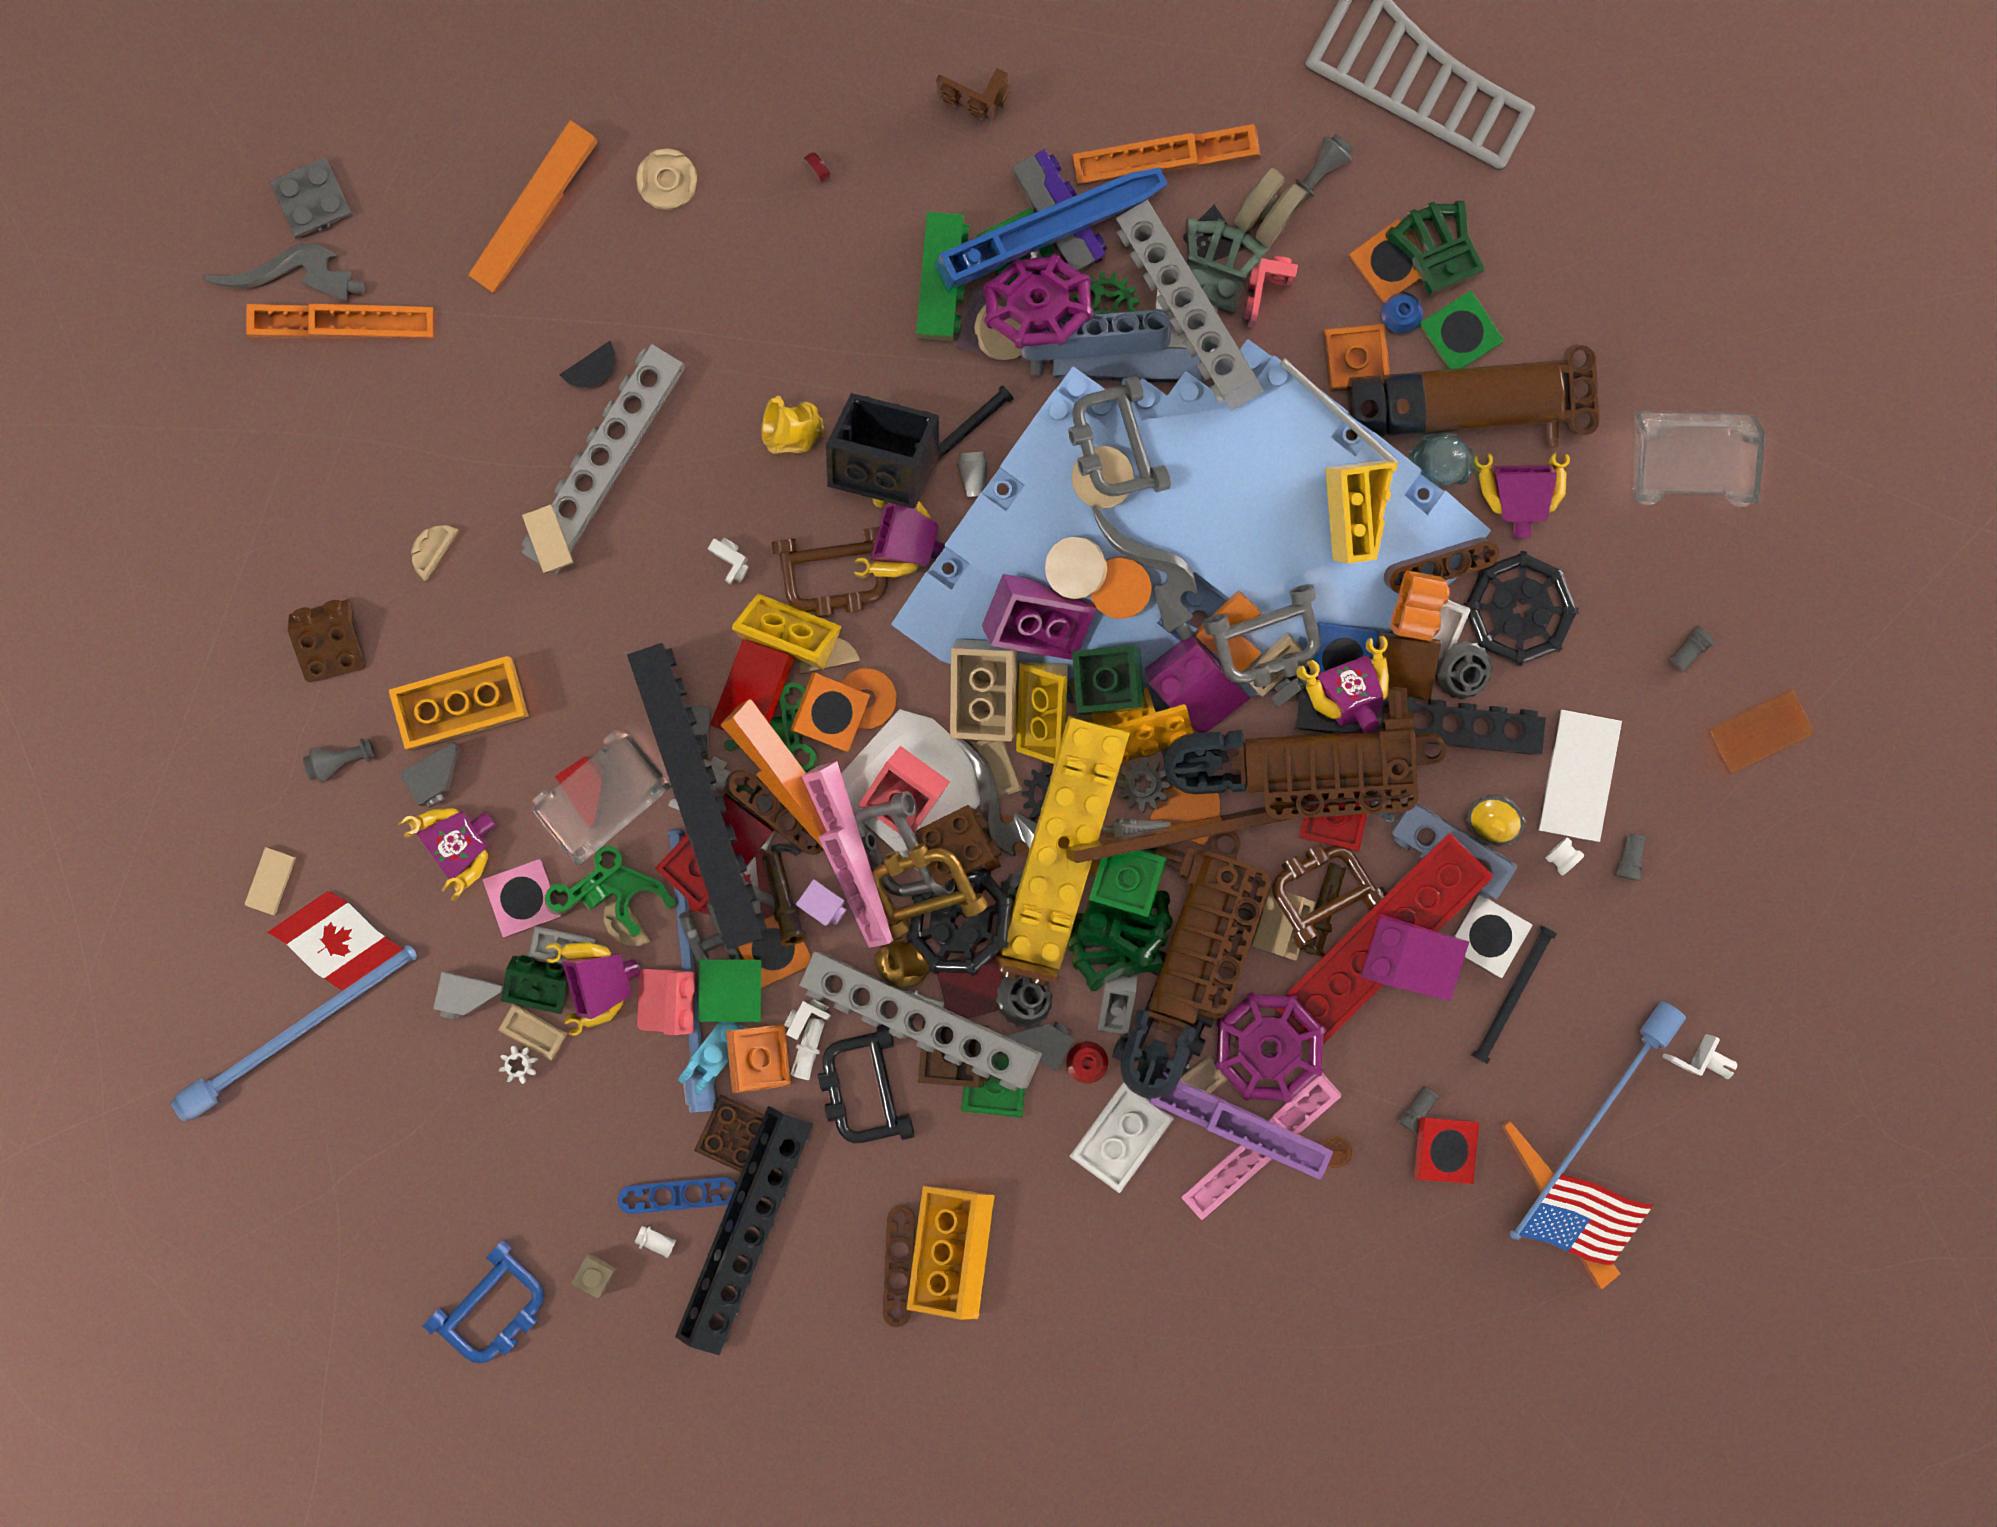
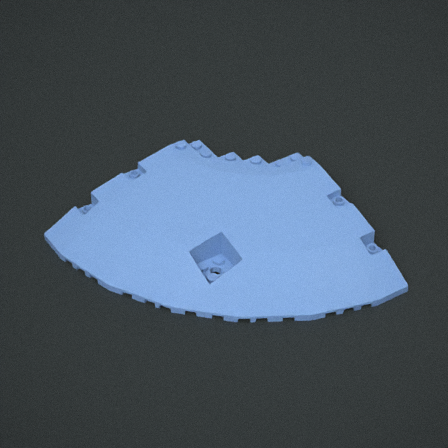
M1249 339L1246 340L1240 351L1264 392L1232 411L1225 401L1219 404L1212 390L1187 371L1184 372L1168 396L1141 378L1143 399L1131 402L1150 467L1164 465L1168 470L1171 486L1170 489L1161 492H1155L1153 487L1129 493L1123 502L1116 506L1099 510L1106 520L1126 537L1146 546L1173 553L1187 563L1196 581L1197 594L1192 591L1184 592L1181 596V603L1191 614L1194 611H1202L1208 618L1239 590L1260 609V615L1292 605L1289 591L1300 585L1311 584L1314 586L1316 599L1311 602L1316 623L1322 622L1375 629L1379 636V632L1389 633L1391 631V618L1399 597V593L1388 588L1384 582L1385 571L1390 565L1472 539L1486 538L1491 531L1446 490L1443 491L1421 475L1420 472L1422 470L1374 431L1372 432L1350 416L1345 408L1330 398L1399 461L1396 472L1393 471L1389 489L1392 492L1390 501L1386 502L1383 520H1385L1377 560L1355 563L1333 561L1325 467L1385 460L1358 434L1356 440H1348L1346 432L1352 429L1279 364L1281 362L1276 356L1272 357ZM1074 366L1071 368L1057 389L1052 392L999 466L996 474L945 543V548L924 574L891 623V626L941 662L950 665L951 647L957 639L988 641L981 625L1002 574L1032 579L1051 587L1045 573L1047 554L1053 545L1060 540L1074 536L1089 538L1099 545L1105 560L1111 557L1124 556L1113 548L1104 537L1093 515L1092 506L1087 505L1078 497L1072 485L1071 474L1074 464L1083 453L1080 445L1073 446L1068 435V429L1074 427L1072 417L1074 404L1079 398L1087 394L1105 390L1103 387ZM1117 400L1088 407L1085 410V419L1092 430L1094 447L1107 445L1119 449L1131 462L1134 479L1139 478V471ZM999 485H1007L1009 492L1006 495L998 494L997 487ZM1425 489L1428 492V499H1419L1417 495L1418 490ZM1460 553L1450 558L1449 566L1451 569L1457 568L1461 564L1462 556ZM1433 562L1426 563L1422 567L1421 573L1431 575L1434 571ZM947 563L954 566L953 573L949 575L942 571V567ZM1142 564L1150 575L1152 587L1149 602L1144 609L1133 617L1124 619L1108 617L1097 609L1080 650L1128 645L1140 647L1143 689L1148 688L1155 711H1163L1171 707L1167 705L1148 683L1145 668L1180 642L1182 638L1176 629L1168 633L1164 628L1153 590L1154 584H1163L1166 581V573ZM1400 572L1399 578L1394 580V582L1401 584L1400 579L1404 577V574ZM1456 578L1446 580V582L1449 585L1454 580H1456ZM1089 595L1088 597L1079 598L1080 600H1083L1087 603L1094 605L1093 601L1091 600V595ZM1302 615L1243 634L1260 650L1261 654L1257 658L1286 633L1303 650L1308 645ZM1190 619L1186 621L1192 632L1198 629L1191 625ZM1018 651L1017 690L1019 688V663H1068L1066 702L1075 703L1068 686V680L1074 678L1073 660ZM1297 675L1290 677L1291 680L1293 681L1295 678H1297ZM1249 683L1239 684L1250 697L1260 695Z

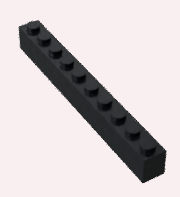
M659 643L627 654L726 948L731 950L763 939V931L768 929L762 912L758 914L755 912L752 902L757 901V896L752 883L746 885L743 872L747 871V867L742 853L738 855L735 853L732 843L737 842L733 826L732 824L726 826L722 814L727 812V808L722 795L716 796L712 784L717 783V779L712 765L707 767L705 765L702 755L707 754L703 738L702 736L696 737L692 727L697 724V720L692 706L688 708L685 706L682 696L687 695V691L682 677L677 679L675 677L672 667L677 666V661L672 648L666 649L663 643Z

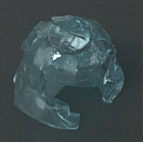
M1442 432L1424 435L1423 440L1416 444L1413 451L1409 452V460L1422 470L1420 472L1421 475L1431 482L1433 481L1444 486L1451 485L1454 482L1458 484L1468 482L1470 474L1474 470V451L1461 438H1458L1457 434Z

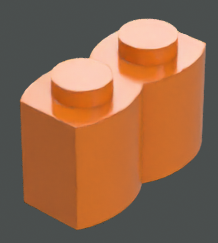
M1406 571L1401 582L1398 601L1392 614L1390 629L1398 636L1432 641L1434 635L1439 632L1441 627L1439 612L1449 599L1450 590L1448 583L1439 576Z

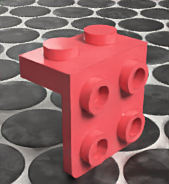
M1274 256L1273 260L1261 258L1259 265L1253 266L1248 284V289L1253 290V296H1248L1243 313V319L1248 320V328H1254L1257 321L1263 282L1292 286L1298 268L1297 264H1291L1292 259Z
M663 969L640 970L637 1013L638 1028L643 1031L664 1032V1035L693 1034L696 972Z

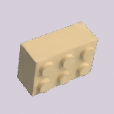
M957 639L951 647L950 738L1012 741L1017 732V650L991 646L989 641Z

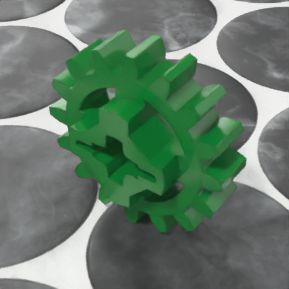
M1100 272L1099 280H1095L1092 275L1089 276L1092 280L1090 293L1093 294L1095 299L1094 304L1091 306L1094 315L1119 313L1118 308L1124 302L1127 303L1126 312L1138 311L1132 307L1138 305L1140 300L1139 298L1131 297L1136 288L1135 286L1126 288L1128 280L1126 277L1119 282L1116 280L1117 275L1115 272L1112 273L1110 278H1106L1105 273ZM1103 286L1114 287L1118 290L1116 292L1108 291ZM1078 294L1074 296L1076 302H1078ZM1104 299L1107 303L1114 302L1111 311L1108 312L1106 308L1099 309L1101 307V300Z

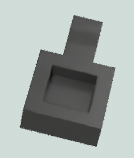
M1306 662V663H1304V664H1301L1300 666H1304V667H1305V670H1306V667H1307L1308 665H1307V662ZM1298 676L1293 681L1290 677H1287L1274 687L1277 693L1271 699L1279 707L1308 683Z

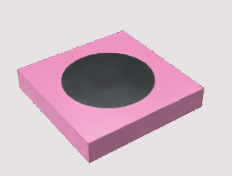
M542 859L483 879L503 938L562 917V915L550 913L545 906V895L551 887V883ZM555 894L550 897L553 905L558 904Z

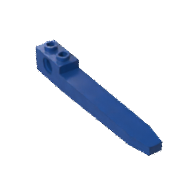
M1160 167L1129 173L942 252L935 265L947 290L950 291L998 270L1010 261L1132 209L1161 191L1168 183Z

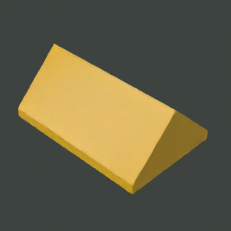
M758 593L733 623L732 630L742 639L795 657L798 661L824 671L840 633L841 626Z
M1019 663L1016 752L1055 764L1066 724L1068 663Z

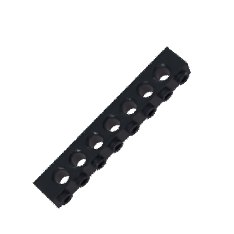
M1306 687L1305 691L1297 693L1294 729L1338 733L1363 731L1358 722L1342 726L1335 719L1324 718L1313 707ZM1407 697L1408 712H1413V714L1415 712H1422L1427 717L1425 728L1419 729L1414 726L1415 734H1437L1443 738L1446 746L1536 756L1541 755L1543 752L1546 717H1538V711L1520 709L1519 714L1507 713L1508 708L1489 706V711L1477 710V704L1458 703V708L1446 707V701L1428 699V704L1415 703L1416 698ZM1384 700L1381 711L1375 714L1380 724L1384 723L1381 719V713L1384 709L1389 708V700ZM1446 715L1454 716L1457 719L1458 727L1455 732H1449L1443 727V719ZM1478 718L1484 719L1488 723L1489 728L1485 735H1479L1474 731L1473 724ZM1507 722H1513L1519 728V734L1515 739L1505 735L1504 727ZM1430 741L1426 743L1440 745L1436 741Z
M770 1106L767 1107L675 1335V1338L687 1346L720 1355L723 1346L728 1340V1333L734 1318L739 1312L740 1303L746 1288L751 1283L757 1261L763 1253V1246L769 1231L774 1226L780 1204L786 1196L792 1174L798 1166V1160L803 1147L809 1139L812 1123L788 1112Z

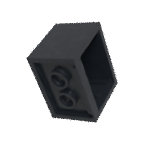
M851 393L826 444L827 487L915 509L939 457V415Z

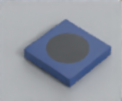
M1317 622L1320 647L1312 660L1318 663L1321 672L1366 655L1370 659L1373 658V654L1369 653L1365 646L1366 641L1372 638L1373 647L1375 648L1378 632L1375 629ZM1307 666L1306 672L1309 675L1310 668Z

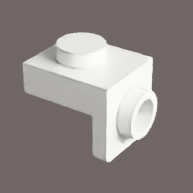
M723 538L721 542L713 539L708 550L733 565L725 579L726 583L733 586L735 581L740 583L749 569L745 565L748 559L738 553L739 546L728 539Z
M813 998L810 1003L804 1000L798 1011L791 1010L784 1026L789 1028L786 1035L798 1040L812 1013L829 1020L832 1014L826 1012L828 1006Z

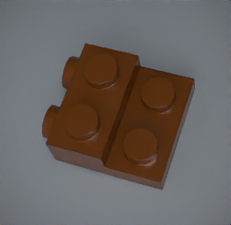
M925 1020L923 1021L922 1029L925 1027ZM947 1026L941 1031V1039L944 1043L949 1044L953 1039V1031ZM973 1039L968 1046L972 1056L977 1057L981 1052V1044L976 1039ZM921 1048L918 1083L982 1088L984 1087V1081L989 1082L990 1076L985 1078L972 1072L973 1066L963 1061L961 1065H957L944 1059L945 1053L934 1049L932 1053Z

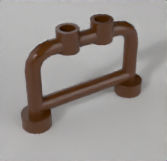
M879 527L863 529L864 542L797 551L796 539L771 542L773 554H779L784 592L790 605L801 611H815V615L819 617L833 615V608L846 607V613L863 611L864 604L879 600L888 587V577L875 576V587L869 591L802 599L797 593L793 564L870 554L873 551Z
M1320 843L1305 853L1308 857L1307 859L1300 861L1299 857L1295 856L1282 864L1284 871L1275 877L1272 884V893L1296 932L1292 939L1298 948L1305 946L1319 936L1313 926L1314 924L1361 899L1367 909L1370 910L1387 894L1383 886L1378 889L1375 887L1362 864L1350 849L1337 845L1324 849ZM1333 858L1343 859L1360 886L1300 917L1285 892V884L1300 878L1314 868L1321 867Z

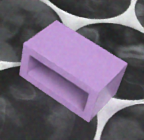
M813 879L796 903L798 907L825 926H830L831 923L837 925L847 912V909L843 907L847 901L815 879Z

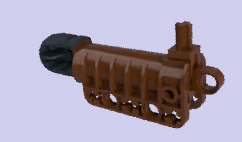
M1394 687L1388 689L1389 714H1384L1385 723L1379 724V730L1246 738L1245 742L1242 730L1229 731L1226 735H1223L1220 731L1192 733L1180 737L1169 746L1165 752L1164 770L1167 779L1173 786L1188 794L1224 793L1228 788L1232 792H1245L1248 782V793L1264 792L1266 812L1274 819L1406 812L1412 810L1418 803L1417 765H1431L1441 762L1446 756L1447 749L1445 741L1437 734H1415L1413 712H1408L1407 688ZM1430 741H1436L1441 746L1440 753L1433 757L1423 752L1424 745ZM1230 748H1239V752L1232 755L1233 768H1238L1241 774L1224 773L1223 775L1212 776L1216 771L1222 770V756L1214 754L1211 750L1221 749L1222 751H1227ZM1371 790H1375V791H1376L1375 793H1367L1368 791H1371ZM1313 794L1315 796L1308 798L1305 795ZM1413 795V797L1408 798L1407 803H1401L1400 799ZM1387 800H1391V805H1386ZM1365 801H1380V803L1372 806L1366 804ZM1301 802L1308 803V805L1318 804V806L1314 809H1306L1302 806ZM1355 802H1359L1360 806L1355 807ZM1270 803L1273 805H1284L1282 811H1276V807L1270 806ZM1296 803L1297 810L1292 811L1293 806L1286 804ZM1338 803H1345V807H1339ZM1324 804H1328L1329 808L1324 809Z
M1234 831L1215 835L1210 851L1195 850L1188 847L1186 853L1166 846H1158L1156 855L1167 858L1165 866L1180 870L1178 877L1188 880L1186 887H1189L1148 1010L1137 1011L1134 1019L1136 1029L1130 1031L1121 1059L1120 1070L1122 1079L1128 1089L1138 1096L1156 1099L1171 1092L1177 1086L1182 1076L1190 1052L1187 1045L1193 1043L1196 1034L1193 1026L1197 1015L1211 1020L1221 1019L1225 1016L1231 1005L1271 884L1270 876L1265 870L1236 860L1241 841ZM1222 836L1233 838L1235 841L1234 850L1228 853L1221 851L1217 845L1219 838ZM1255 881L1258 883L1257 892L1254 898H1249L1248 895L1252 888V882ZM1238 911H1249L1253 919L1249 921L1242 920L1238 916ZM1238 931L1243 934L1240 937L1239 947L1233 958L1228 956L1231 951L1234 936ZM1220 968H1228L1233 973V978L1229 980L1221 978L1218 970ZM1217 990H1222L1223 994H1221L1219 1000L1220 1005L1218 1009L1212 1007V1000ZM1147 1020L1158 1023V1030L1170 1033V1030L1173 1028L1183 1031L1182 1036L1178 1037L1175 1044L1177 1051L1174 1060H1169L1166 1064L1165 1070L1169 1073L1166 1080L1162 1079L1164 1070L1160 1068L1162 1059L1169 1058V1054L1166 1051L1167 1043L1153 1039L1151 1045L1144 1047L1143 1051L1147 1053L1145 1062H1139L1137 1070L1133 1069L1134 1061H1139L1142 1055V1051L1138 1047L1141 1038L1146 1036L1148 1030Z

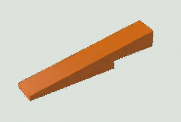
M570 120L468 274L470 278L493 294L564 196L563 191L598 143L593 135Z
M1255 124L1195 135L1192 132L1073 154L1077 185L1111 181L1129 173L1159 167L1162 173L1261 159Z
M247 304L246 335L247 338H433V307L309 304V306Z
M748 699L737 706L723 721L721 726L760 768L756 773L758 778L823 848L819 836L827 831L802 779V775L806 772L753 701Z
M1505 1120L1501 1124L1502 1129L1539 1191L1542 1192L1554 1173L1510 1121ZM1580 1258L1595 1285L1601 1290L1621 1274L1613 1264L1602 1265Z

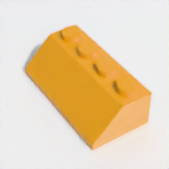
M923 1186L906 1310L959 1320L978 1319L994 1195L967 1190Z

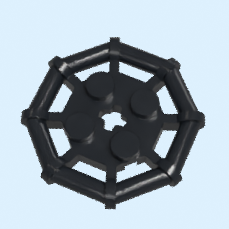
M1520 551L1517 555L1498 561L1494 565L1480 570L1481 572L1467 602L1463 603V606L1471 610L1468 616L1478 645L1514 662L1515 666H1523L1525 662L1553 652L1559 653L1563 649L1562 644L1576 614H1579V608L1574 603L1563 568L1558 569L1528 555L1527 551ZM1518 567V577L1502 583L1496 576ZM1526 567L1549 577V579L1541 584L1534 579L1526 577ZM1489 582H1491L1496 587L1489 604L1480 603ZM1553 583L1563 607L1553 606L1547 590ZM1517 600H1521L1523 604L1527 603L1529 606L1525 617H1521L1520 613L1514 614L1513 608L1517 606ZM1480 611H1488L1494 629L1489 634ZM1553 614H1562L1553 636H1551L1546 631L1548 623ZM1499 633L1506 635L1516 641L1515 649L1493 638ZM1540 635L1545 640L1542 644L1523 650V641Z
M988 869L974 870L966 874L969 882H975L973 887L975 894H982L986 889L995 900L994 905L988 906L984 911L970 917L965 916L960 903L931 911L930 926L923 931L924 914L911 917L910 931L906 936L907 942L912 943L926 961L930 972L934 974L939 972L969 973L971 976H974L1003 948L1007 949L1009 945L1007 938L1011 908L1014 907L1013 899L1008 898L991 877V872ZM956 882L955 889L953 892L959 891ZM931 891L913 895V904L931 899L936 894ZM963 914V917L968 920L967 924H962L961 929H957L955 920L959 915ZM998 914L996 934L993 935L991 934L993 915ZM933 938L940 945L941 949L938 955L933 952L925 940ZM987 940L992 941L975 956L974 951L978 949L976 946L979 943H984ZM950 953H963L966 958L965 961L947 960Z

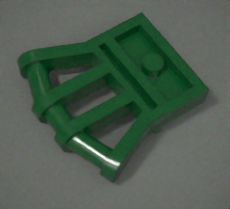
M1463 200L1455 201L1454 204H1436L1433 201L1425 204L1424 209L1408 211L1406 217L1396 227H1391L1385 233L1388 241L1398 246L1413 261V268L1417 270L1429 295L1485 271V267L1468 234L1466 205ZM1443 216H1454L1456 219L1457 239L1454 240ZM1430 220L1433 222L1443 245L1435 247L1424 221ZM1411 228L1414 229L1424 249V253L1404 236Z
M1163 890L1157 891L1152 907L1156 908L1157 914H1150L1149 918L1089 900L1077 939L1116 949L1139 965L1147 966L1153 959L1152 955L1160 947L1166 945L1168 939L1166 932L1173 923L1168 908L1170 904L1169 893ZM1129 921L1155 929L1148 931L1124 923ZM1125 939L1144 943L1146 945L1144 947L1138 948Z
M1076 913L1071 938L1068 940V948L1074 955L1072 958L1073 967L1079 970L1087 980L1086 985L1091 991L1099 990L1105 983L1121 975L1130 978L1131 974L1161 971L1162 960L1159 949L1152 955L1153 959L1147 966L1139 965L1116 949L1085 952L1086 948L1100 947L1101 945L1077 939L1084 914ZM1125 921L1124 923L1126 925H1130L1148 931L1153 930V928L1132 923L1129 921ZM1125 939L1138 948L1144 947L1146 945L1144 943ZM1116 963L1097 973L1091 966Z

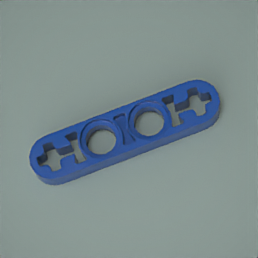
M722 1176L630 1185L620 1191L618 1205L622 1211L628 1214L723 1206L729 1204L733 1193L728 1194V1199H723L722 1194L711 1195L713 1201L707 1202L708 1190L705 1183H711L710 1189H718L721 1187V1182H726L727 1187L733 1188V1192L737 1183L730 1177ZM697 1185L701 1188L703 1194L700 1201L694 1203L687 1200L685 1190L688 1186ZM666 1188L671 1192L672 1198L668 1205H659L655 1201L654 1194L657 1189ZM644 1189H650L648 1199L651 1207H645L646 1201L637 1202L635 1208H631L630 1203H624V1198L629 1196V1191H634L635 1196H645Z

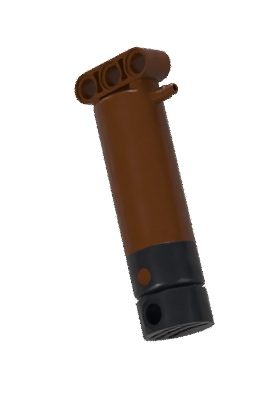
M1575 344L1566 349L1563 360L1389 374L1385 375L1383 379H1381L1380 375L1353 377L1348 379L1347 384L1348 414L1380 437H1384L1385 433L1388 436L1546 423L1549 447L1556 448L1559 446L1558 422H1567L1572 431L1582 435L1592 434L1599 426L1596 356L1591 348L1584 345ZM1582 350L1586 354V362L1583 366L1576 367L1572 361L1575 352ZM1584 381L1588 385V392L1584 397L1578 398L1575 395L1574 388L1578 382ZM1366 400H1371L1372 410L1368 414L1362 415L1360 410L1362 403ZM1587 412L1590 422L1587 427L1580 429L1576 424V418L1580 413ZM1351 430L1352 438L1357 439V434Z

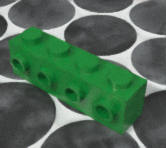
M927 212L916 331L918 339L954 341V333L960 334L962 315H956L957 303H963L964 285L948 291L935 262L940 253L959 246L962 242H968L969 224H964V215Z

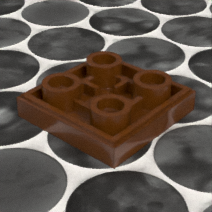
M1379 632V636H1384L1388 642L1386 650L1382 652V656L1386 657L1389 674L1388 689L1394 687L1407 688V697L1431 699L1441 640L1432 639V641ZM1379 636L1376 650L1380 648Z
M720 1094L694 1151L738 1172H742L765 1114Z

